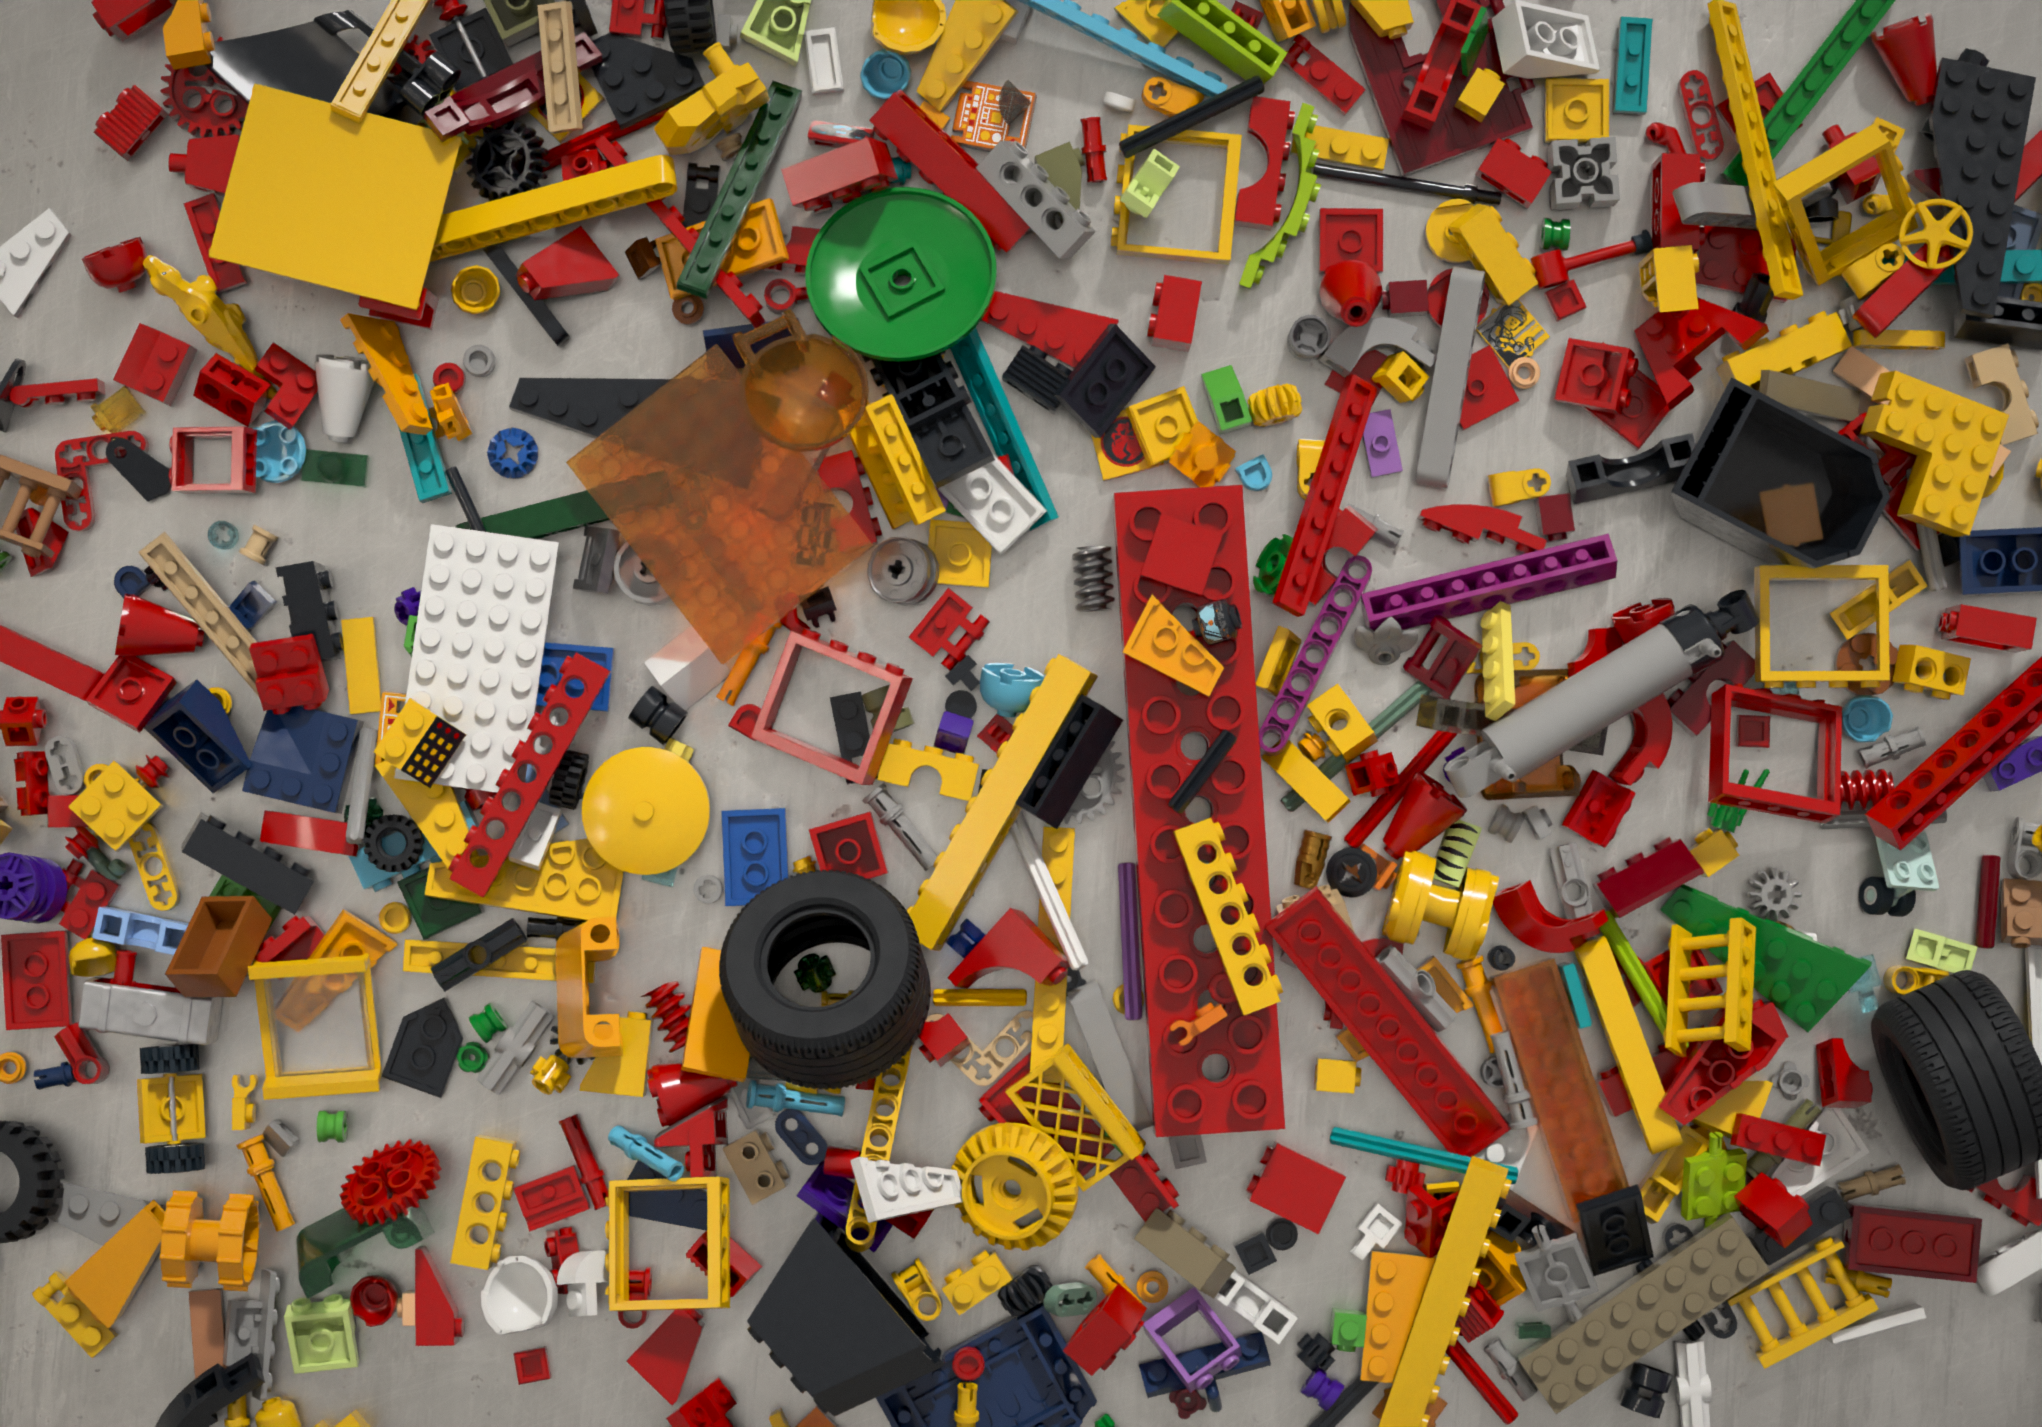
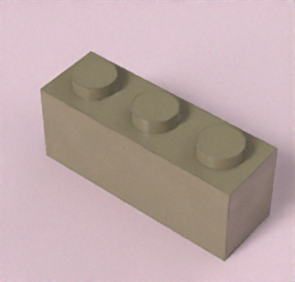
M1156 1207L1134 1239L1198 1290L1214 1299L1236 1269L1227 1260L1230 1254L1215 1243L1212 1247L1208 1246L1205 1243L1208 1237L1193 1226L1190 1230L1185 1228L1183 1224L1186 1220L1171 1209L1166 1214Z

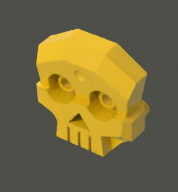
M720 42L713 44L703 53L711 63L708 67L716 78L704 85L695 94L669 109L654 127L657 137L670 155L689 154L707 146L723 129L726 134L730 133L743 124L751 112L770 101L766 87L749 62L740 66L738 64L734 65Z

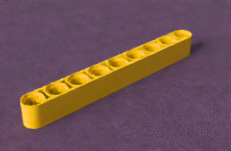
M656 155L443 214L430 262L671 196L678 189L674 159L668 155Z

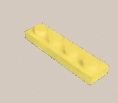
M1502 601L1491 610L1486 611L1481 617L1480 623L1482 627V674L1484 677L1483 699L1485 702V717L1497 721L1515 706L1511 605Z

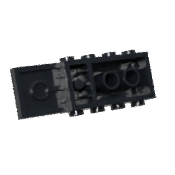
M945 351L923 359L899 362L883 361L861 355L865 363L871 360L874 368L869 371L877 387L884 385L887 392L882 394V396L885 397L893 394L920 456L937 489L995 460L967 406L972 401L964 385L957 386L955 379L959 377L952 362L948 361L945 363L941 356L946 354Z

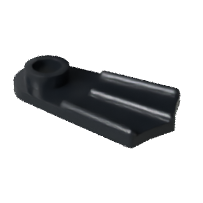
M115 438L107 444L106 457L108 461L146 501L149 502L158 496L168 493L170 468L126 438ZM117 447H124L127 452L123 456H118L114 450Z

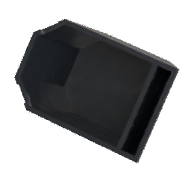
M1730 378L1671 491L1682 519L1764 562L1808 568H1818L1860 555L1890 498L1888 489L1885 488L1878 466L1879 460L1875 452L1734 378Z
M817 1211L747 1320L750 1326L747 1328L748 1332L759 1344L762 1341L767 1344L771 1349L769 1356L779 1368L786 1366L792 1373L790 1380L802 1394L807 1391L814 1398V1402L825 1414L829 1412L834 1417L933 1372L945 1364L946 1356L939 1347L933 1350L925 1339L930 1333L861 1252L853 1251L847 1246L845 1234L842 1230Z

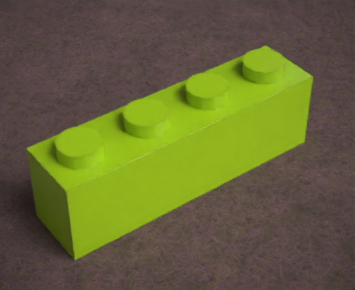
M1166 0L1157 14L1158 17L1245 80L1259 76L1263 84H1265L1274 76L1288 53L1217 0Z

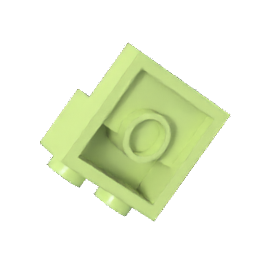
M332 1294L320 1302H311L309 1298H298L291 1305H287L284 1321L294 1374L358 1367L359 1356L354 1333L356 1324L350 1298L343 1299L342 1295Z

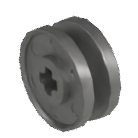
M891 537L881 542L872 552L868 562L867 577L872 590L880 598L900 605H915L926 600L934 591L939 579V564L935 553L927 544L907 537ZM902 568H905L904 574H901Z

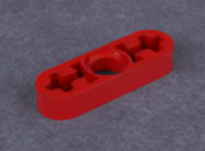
M1691 70L1686 72L1679 80L1678 93L1694 154H1700L1701 161L1711 162L1723 152L1724 141L1708 79L1704 73L1698 70ZM1690 78H1693L1694 83L1700 82L1701 86L1696 90L1697 98L1704 97L1705 101H1697L1689 105L1688 101L1694 99L1693 90L1686 89L1685 87L1689 83ZM1696 108L1707 110L1709 113L1708 123L1703 125L1697 124L1692 118L1693 110ZM1712 127L1713 131L1707 133L1709 143L1716 144L1712 154H1709L1707 150L1701 149V146L1705 143L1704 133L1698 136L1696 131L1702 132Z

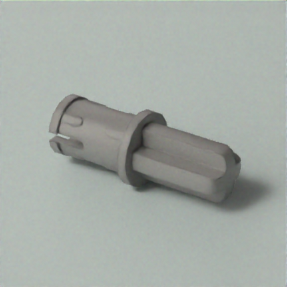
M1352 504L1347 505H1350L1378 528V531L1373 536L1374 538L1395 549L1404 530L1398 529L1379 519L1380 515L1378 514L1373 516Z

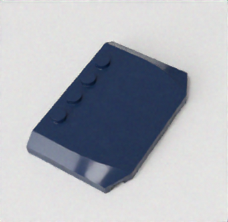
M1044 1302L1032 1307L1021 1316H1011L944 1352L946 1356L945 1364L939 1369L876 1397L891 1427H957V1422L954 1420V1411L957 1410V1385L961 1382L964 1384L963 1388H965V1382H973L978 1385L976 1410L979 1411V1421L976 1422V1427H1080L1083 1423V1418L1091 1407H1094L1097 1403V1399L1080 1367L1063 1352L1067 1343L1051 1314L1045 1310ZM963 1347L978 1349L984 1358L985 1366L983 1373L972 1381L958 1378L953 1371V1356Z

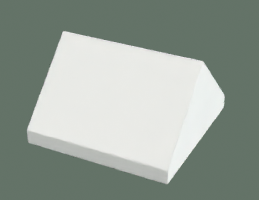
M692 624L644 662L660 686L684 710L689 709L726 680L731 672L730 668L695 624Z

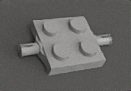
M1539 1225L1540 1233L1537 1226L1532 1229V1233L1537 1241V1245L1515 1253L1516 1262L1535 1307L1540 1312L1552 1307L1564 1306L1569 1321H1575L1574 1314L1576 1319L1579 1320L1582 1314L1576 1302L1584 1296L1599 1291L1576 1233L1550 1240L1544 1225Z

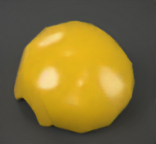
M478 265L468 266L459 271L451 284V295L454 303L464 312L474 315L487 312L495 305L500 296L498 278L488 268Z
M92 937L78 942L69 953L71 974L80 977H94L114 972L117 956L116 947L111 942L93 939Z

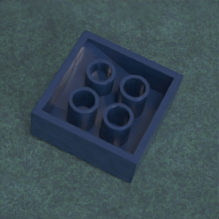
M293 706L290 711L284 714H274L272 710H267L250 757L252 765L247 769L242 791L342 814L358 749L360 730L363 728L364 721L314 709L306 710L301 706Z

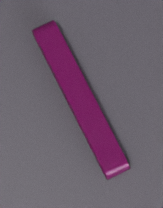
M1356 555L1348 558L1259 731L1260 751L1270 757L1277 756L1285 749L1361 599V594L1364 593L1370 582L1372 565L1366 557ZM1354 565H1361L1365 568L1366 575L1361 579H1355L1350 576L1349 569ZM1339 593H1347L1351 596L1352 603L1347 607H1341L1336 604L1334 598ZM1325 621H1333L1338 626V630L1333 635H1326L1321 631L1320 625ZM1311 649H1319L1322 651L1324 658L1319 663H1311L1307 660L1306 653ZM1305 677L1309 681V687L1305 691H1296L1291 685L1294 678ZM1282 705H1290L1294 708L1295 715L1288 720L1282 719L1277 714L1278 708ZM1268 733H1276L1281 738V743L1275 748H1269L1264 745L1263 737Z

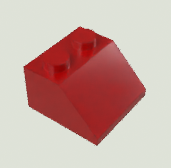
M139 323L113 380L171 407L198 350L168 334Z

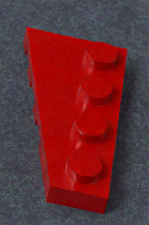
M995 291L991 304L981 322L1030 347L1031 345L1036 346L1051 358L1074 369L1109 324L1117 325L1119 320Z

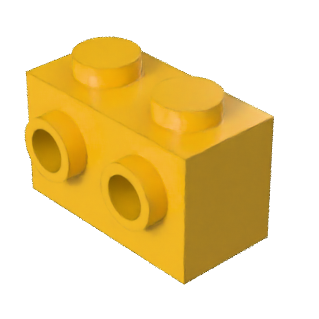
M995 1249L990 1253L987 1250L980 1252L970 1260L971 1266L963 1271L957 1268L944 1277L946 1282L942 1285L941 1289L958 1315H961L1013 1280L1012 1274Z

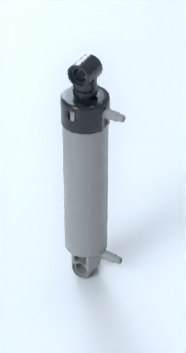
M1736 590L1723 596L1717 603L1719 609L1714 612L1708 611L1704 614L1696 605L1688 604L1660 621L1655 627L1481 730L1482 742L1455 757L1445 765L1444 770L1458 797H1470L1501 778L1512 783L1516 782L1687 678L1694 677L1722 660L1725 652L1721 641L1727 638V634L1729 632L1731 634L1747 632L1760 621L1746 590Z

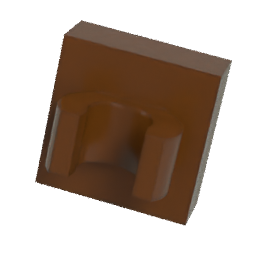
M647 236L636 240L625 251L638 280L649 276L661 265L660 257H657L653 250L657 247L655 240L649 242Z

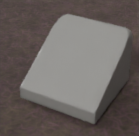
M280 1119L271 1121L262 1133L264 1139L282 1157L286 1156L299 1143V1139Z

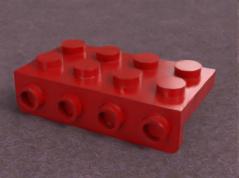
M1031 1051L979 1098L982 1105L978 1109L990 1122L996 1119L998 1123L1009 1122L1031 1126L1005 1093L1007 1088L1030 1073ZM1023 1086L1016 1091L1023 1101L1036 1103L1038 1088ZM1042 1089L1040 1104L1058 1107L1060 1092ZM1064 1092L1063 1108L1080 1110L1081 1106L1069 1093ZM1040 1110L1039 1121L1046 1127L1056 1128L1057 1113ZM1062 1114L1060 1129L1078 1132L1079 1117ZM1084 1118L1082 1133L1100 1135L1101 1128L1092 1119ZM1059 1135L1058 1144L1064 1151L1075 1153L1077 1138ZM1081 1139L1080 1154L1097 1157L1099 1142ZM1103 1144L1102 1158H1105L1115 1148L1112 1144ZM1079 1160L1078 1171L1084 1177L1097 1163Z

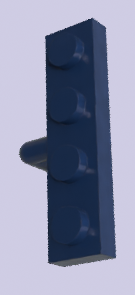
M1262 1332L1235 1339L1241 1347L1242 1356L1239 1357L1240 1361L1228 1371L1221 1370L1214 1375L1212 1383L1205 1388L1211 1411L1219 1412L1222 1409L1216 1380L1271 1365ZM1221 1342L1175 1356L1189 1375L1192 1376L1225 1352L1227 1348ZM1164 1358L1139 1364L1147 1398L1186 1388Z

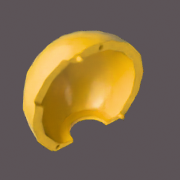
M873 0L871 35L887 51L900 55L918 54L931 47L943 33L946 11L945 5L941 0Z

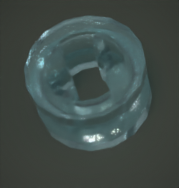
M227 521L214 522L208 530L209 542L218 549H231L238 542L239 533L237 528ZM225 527H228L227 534L231 537L228 542L222 540V544H219L217 542L219 536L216 534L219 528L225 530Z

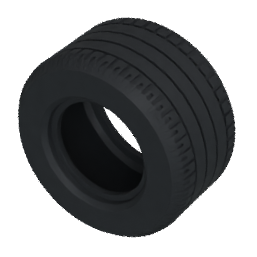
M816 870L815 872H803L802 874H796V876L791 875L790 878H783L784 880H779L776 884L773 883L771 884L772 886L766 887V890L760 891V894H756L755 898L746 903L741 912L737 914V918L731 923L723 942L719 961V978L721 990L743 1045L756 1062L771 1074L793 1085L829 1090V1088L841 1089L842 1087L847 1088L849 1085L861 1084L863 1081L867 1082L868 1079H873L874 1076H879L880 1073L886 1072V1069H890L892 1065H895L897 1061L902 1059V1056L906 1055V1052L910 1050L911 1046L918 1039V1035H920L928 1015L931 997L930 977L914 923L904 906L894 895L876 882L858 874L846 873V871L840 872L839 870ZM827 943H848L870 951V966L861 985L848 997L834 1004L821 1007L799 1005L783 997L774 988L778 975L787 963L798 954L814 946Z
M1971 970L1958 971L1885 1002L1877 1008L1871 1021V1035L1881 1071L1910 1136L1926 1163L1942 1183L1958 1190H1970L2042 1159V1065L2013 1008L1999 988L1987 976Z

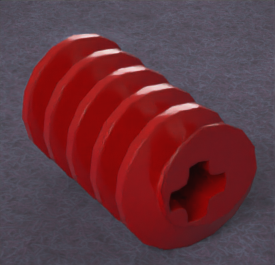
M1878 769L1875 775L1872 770H1865L1863 775H1861L1859 770H1853L1849 777L1846 771H1841L1840 810L1843 802L1847 803L1849 810L1854 809L1855 801H1859L1862 810H1866L1868 801H1872L1873 806L1876 805L1894 789L1892 773L1888 772L1887 775L1884 769Z
M678 981L667 982L641 996L651 997L645 1005L646 1009L657 1008V1011L651 1016L652 1020H663L657 1027V1030L669 1031L663 1039L664 1043H675L669 1050V1053L685 1046L690 1017L685 1014L691 1008V1005L679 1004L685 997V994L683 992L674 994L673 992L679 986Z

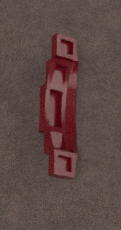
M585 32L575 36L578 73L600 63L602 61V53ZM539 51L445 98L441 104L425 111L424 120L440 141L444 142L464 131L469 136L489 125L496 129L545 104L542 52Z

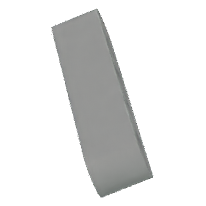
M1095 980L1067 991L1105 1091L1137 1132L1153 1126L1097 981Z

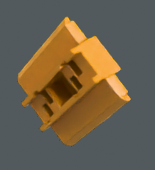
M1198 421L1188 433H1183L1185 436L1178 446L1175 445L1173 447L1175 452L1170 457L1169 463L1199 487H1213L1216 481L1220 482L1230 468V462L1235 457L1236 451L1226 444L1221 437L1215 435Z

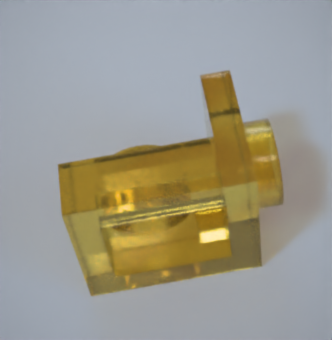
M123 386L102 403H94L90 406L95 413L92 419L102 432L105 430L111 433L120 432L146 413L126 386Z

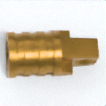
M1304 829V836L1301 840L1302 844L1296 861L1294 884L1313 889L1317 886L1324 869L1332 836Z

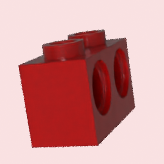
M215 353L200 370L193 396L249 427L264 409L271 384Z

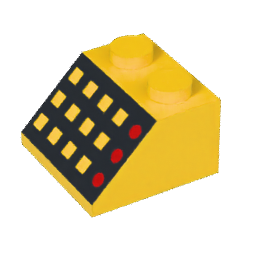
M409 698L373 752L431 788L467 734L414 699Z

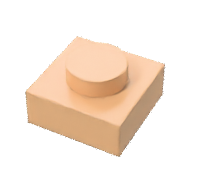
M407 1290L402 1293V1298H398L397 1316L402 1318V1326H415V1290Z

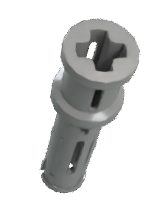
M882 783L862 801L865 804L869 803L880 817L879 822L885 826L889 825L905 847L921 864L924 871H927L934 865L937 854L902 813L905 811L901 803L897 804L885 790V783Z
M1507 1030L1490 1035L1506 1094L1503 1095V1102L1508 1104L1512 1119L1510 1124L1511 1130L1538 1124V1117H1534L1529 1100L1532 1096L1528 1088H1524L1510 1031Z

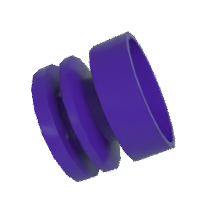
M11 852L0 854V918L39 924L55 917L65 903L68 890L66 876L61 867L51 859Z

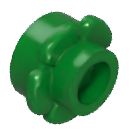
M477 1042L466 1043V1046L459 1048L456 1056L459 1062L458 1066L467 1073L470 1071L473 1073L482 1071L485 1067L484 1063L488 1060L486 1049L481 1048ZM470 1055H474V1056H475V1060H474V1061H471V1060L469 1059V1056H470Z

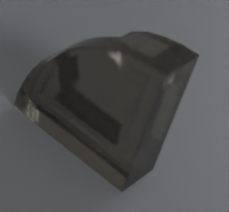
M1007 80L1000 91L999 109L1005 122L1010 125L1031 102Z

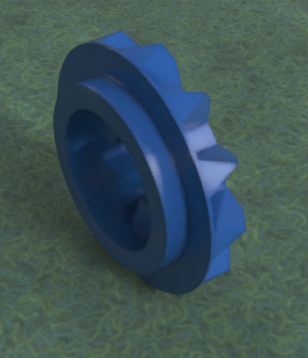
M511 427L500 430L490 440L487 456L490 466L499 475L506 478H520L534 468L538 459V447L529 433ZM505 442H508L514 448L524 445L520 449L521 451L517 453L520 464H517L511 458L501 460L507 453Z

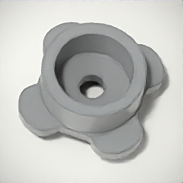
M1787 1062L1783 1065V1070L1779 1075L1772 1077L1771 1082L1774 1088H1779L1784 1093L1785 1099L1793 1101L1804 1087H1808L1810 1079L1807 1075H1803L1798 1071L1794 1063ZM1789 1078L1793 1079L1792 1084H1788Z

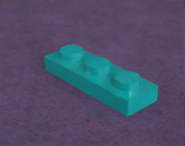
M1621 16L1619 19L1613 113L1641 115L1647 113L1652 18Z

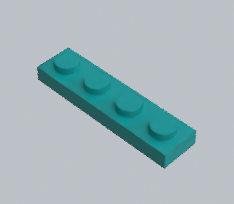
M415 373L414 376L418 383V388L420 390L423 402L428 411V416L433 427V423L431 420L419 376ZM434 427L426 435L401 432L399 428L419 501L426 503L452 494Z

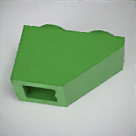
M1232 365L1201 374L1219 434L1250 426L1252 419Z

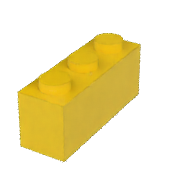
M1476 204L1451 223L1448 228L1474 268L1485 271V284L1496 302L1509 306L1538 284L1533 275L1535 269L1528 259L1521 257L1517 250L1519 244L1514 236L1509 232L1506 233L1500 224L1502 217L1498 211L1492 206Z

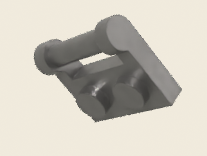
M585 526L583 536H586L578 579H574L573 589L608 594L609 587L614 578L613 566L615 556L620 549L619 536L621 531Z

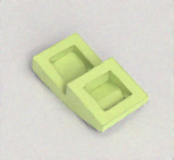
M1914 929L1906 959L1949 971L1950 973H1956L1972 969L1978 947Z

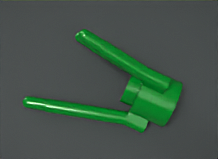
M1747 769L1743 770L1738 784L1745 785L1749 774ZM1765 769L1754 787L1761 788L1770 773L1769 769ZM1710 803L1707 816L1712 817L1710 825L1734 833L1736 826H1741L1747 809L1740 808L1739 810L1737 807L1720 805L1718 808L1717 804Z

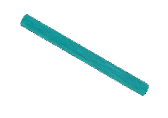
M1334 1127L1330 1135V1143L1333 1145L1466 1174L1471 1157L1338 1127ZM1491 1162L1508 1168L1506 1179L1512 1180V1185L1517 1182L1519 1173L1517 1167Z

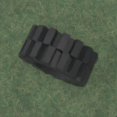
M567 750L554 773L549 793V804L572 810L576 809L588 770V754Z
M384 815L380 819L374 820L372 826L367 828V835L363 839V843H365V848L363 849L365 854L368 855L370 863L376 865V868L380 870H385L386 872L408 870L419 861V856L423 854L424 849H422V846L425 844V841L421 835L422 831L413 820L406 816ZM390 831L402 833L406 840L404 851L397 856L387 854L382 847L383 837Z

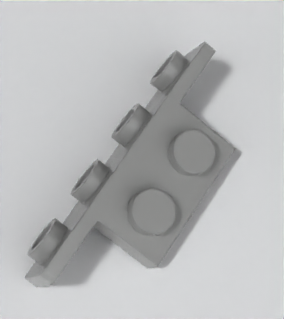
M262 1269L259 1300H228L223 1364L231 1366L250 1353L259 1358L265 1383L252 1390V1397L259 1401H266L267 1392H270L272 1389V1375L269 1373V1364L275 1355V1344L271 1339L272 1328L276 1327L278 1319L277 1310L274 1309L275 1296L279 1295L280 1280L277 1277V1273L270 1269Z

